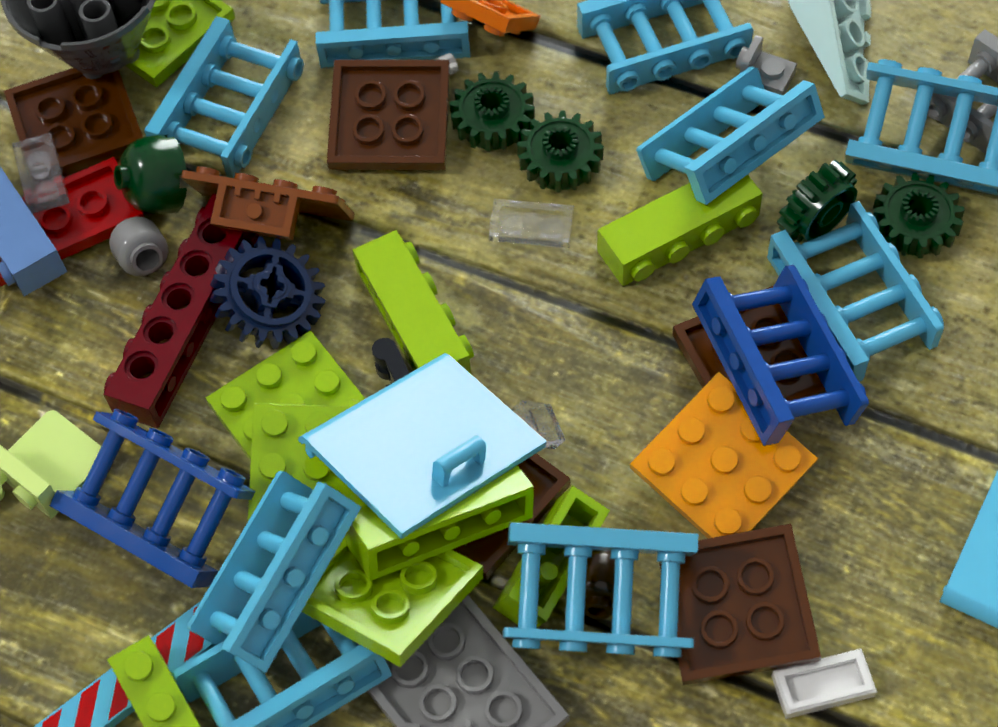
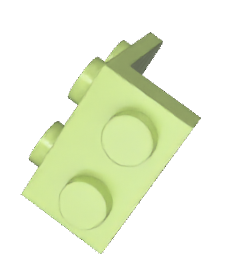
M50 410L8 450L0 445V485L7 482L14 488L12 493L22 504L30 510L36 506L52 519L59 512L49 506L56 491H75L77 487H82L101 446L60 413Z

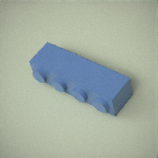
M0 167V274L8 286L16 283L22 294L26 296L65 274L67 270L56 248Z

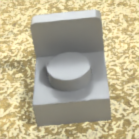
M755 35L749 48L746 46L742 47L736 61V68L740 69V73L750 66L758 68L765 90L784 95L796 73L797 63L763 52V37Z

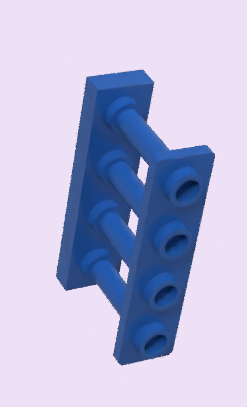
M794 264L784 267L773 288L732 295L728 292L720 276L704 280L692 306L763 446L779 443L794 421V418L836 409L845 426L855 424L869 404L865 388L856 378L847 361L844 350L839 347L828 327L826 317L820 312L809 292L806 281L802 279ZM780 304L789 322L751 330L745 325L739 311ZM798 338L808 357L769 365L764 361L757 346ZM817 373L827 392L787 401L782 396L776 381Z
M116 408L113 413L96 411L93 420L108 428L109 432L82 487H77L75 491L57 490L49 506L190 588L210 587L218 573V570L205 563L207 557L204 554L231 498L252 500L256 491L244 485L246 478L241 474L228 468L221 467L220 471L209 466L207 463L210 458L203 453L185 447L184 451L171 445L174 438L154 428H149L146 431L137 426L139 419L132 414ZM126 438L144 448V451L117 507L109 509L99 503L101 497L98 493ZM162 458L180 468L153 526L144 529L134 523L136 517L133 513L159 459ZM195 478H198L216 488L189 546L183 547L181 550L169 543L171 537L168 534Z

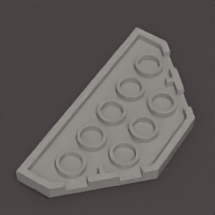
M469 595L463 599L401 667L386 660L392 676L367 691L394 727H563L570 721L569 714L506 639L502 638L501 633Z

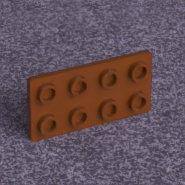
M201 166L196 167V172L182 171L181 179L205 197H211L212 194L216 195L210 224L217 228L293 240L298 213L353 221L355 213L347 206L345 200L336 196L337 191L331 188L313 186L312 191L297 189V184L280 179H275L273 185L259 183V178L244 173H235L234 178L220 176V171Z

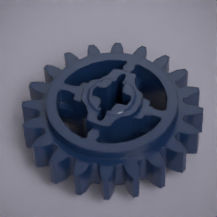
M258 237L254 248H252L248 241L243 240L238 251L230 248L225 255V260H219L215 268L218 274H214L210 282V286L217 290L213 291L210 302L222 304L215 314L216 318H230L225 329L227 332L237 327L242 330L239 341L244 342L249 335H254L256 348H260L264 340L268 338L273 349H277L282 342V338L290 344L297 340L298 334L302 336L309 332L311 325H315L319 320L321 314L318 310H321L325 304V299L318 295L323 291L325 283L313 281L320 271L319 268H305L310 257L308 254L300 258L294 257L296 245L292 244L286 251L281 250L279 238L274 240L271 247H267L263 237ZM263 268L262 272L250 274L247 278L239 276L249 269ZM288 306L297 309L289 316L273 318V313L286 310Z

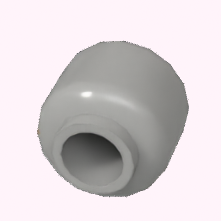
M131 217L123 220L116 225L109 240L113 256L122 269L133 276L153 274L167 260L169 250L166 239L151 220L144 217Z

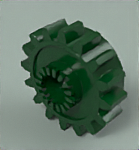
M497 71L493 73L492 79H486L483 73H479L478 82L474 83L466 79L464 80L465 90L455 89V100L450 101L452 128L458 129L459 139L461 141L467 139L472 148L479 147L489 152L497 149L506 150L508 146L521 141L522 129L531 130L530 120L535 119L533 94L527 93L525 82L515 85L514 75L510 74L505 80H502Z
M565 110L560 111L558 118H553L549 112L544 113V122L540 123L538 120L532 119L530 120L531 130L522 129L521 141L517 142L520 170H527V180L529 182L535 180L540 184L541 189L549 188L556 190V192L568 189L574 191L582 183L589 184L591 182L592 172H600V162L604 159L601 132H594L593 121L590 120L582 124L581 114L576 113L572 119L566 118Z
M833 160L829 165L827 163L822 164L817 173L812 171L805 180L803 179L796 186L797 189L792 191L793 194L787 197L788 205L780 209L779 213L782 216L777 220L779 229L781 231L786 229L793 242L796 240L799 243L803 239L809 241L832 231L848 214L850 204L854 203L857 198L858 191L854 187L857 183V179L854 178L856 174L841 161L838 162L837 160Z
M912 173L911 180L907 182L902 176L898 175L896 176L894 186L885 183L881 194H877L875 197L873 215L878 222L879 231L887 243H892L903 256L908 254L923 258L924 255L930 253L937 256L940 254L943 245L950 248L955 237L960 234L964 222L962 217L965 211L964 207L957 206L960 195L958 193L948 195L949 183L947 182L939 186L933 184V175H929L926 181H920L918 174Z

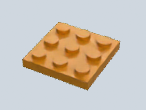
M718 372L630 463V469L709 539L754 530L812 468L818 458L788 431H786L779 443L763 446L732 383Z

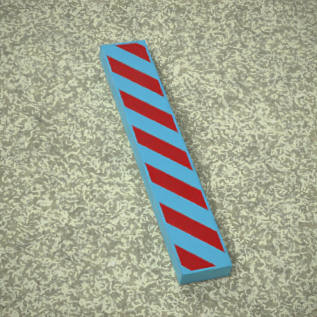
M200 602L151 638L171 673L184 665L188 660L216 646L187 628V624ZM111 668L34 727H114L135 710Z

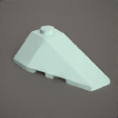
M787 0L839 96L860 105L869 103V80L866 79L868 61L864 57V48L870 46V34L866 31L864 32L865 20L871 18L870 0Z

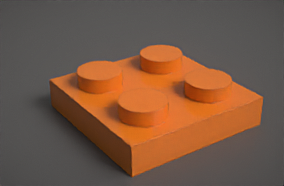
M441 0L440 2L452 8V15L466 21L476 19L484 23L483 29L497 36H505V33L519 35L521 31L536 30L541 16L509 0Z

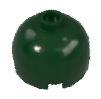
M154 135L138 138L128 145L121 156L119 165L114 169V182L117 189L122 190L125 199L141 212L149 214L178 213L184 205L187 188H179V175H182V171L186 170V163L183 151L174 137Z

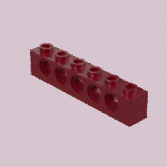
M212 194L206 207H202L199 210L192 233L188 239L182 241L174 266L171 271H167L164 274L156 299L153 304H149L144 310L142 324L134 338L129 339L126 343L120 365L116 372L108 376L104 386L103 395L112 412L115 408L123 410L137 417L139 423L157 429L160 427L216 319L215 314L218 308L222 305L210 302L213 291L217 290L210 286V282L214 274H218L215 268L219 260H225V255L230 248L238 251L243 240L248 241L253 248L259 237L258 234L217 228L211 225L210 222L216 199L215 194ZM188 305L183 309L177 310L181 306ZM164 339H170L165 343L158 344L160 341ZM152 372L150 376L139 379L142 375Z

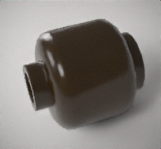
M593 550L592 558H587L585 614L594 619H606L613 615L615 560L610 559L611 551Z

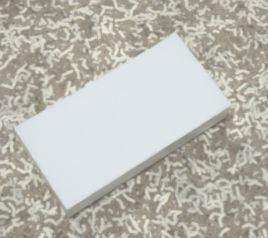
M862 649L821 658V661L773 670L771 674L785 719L872 698L877 693Z

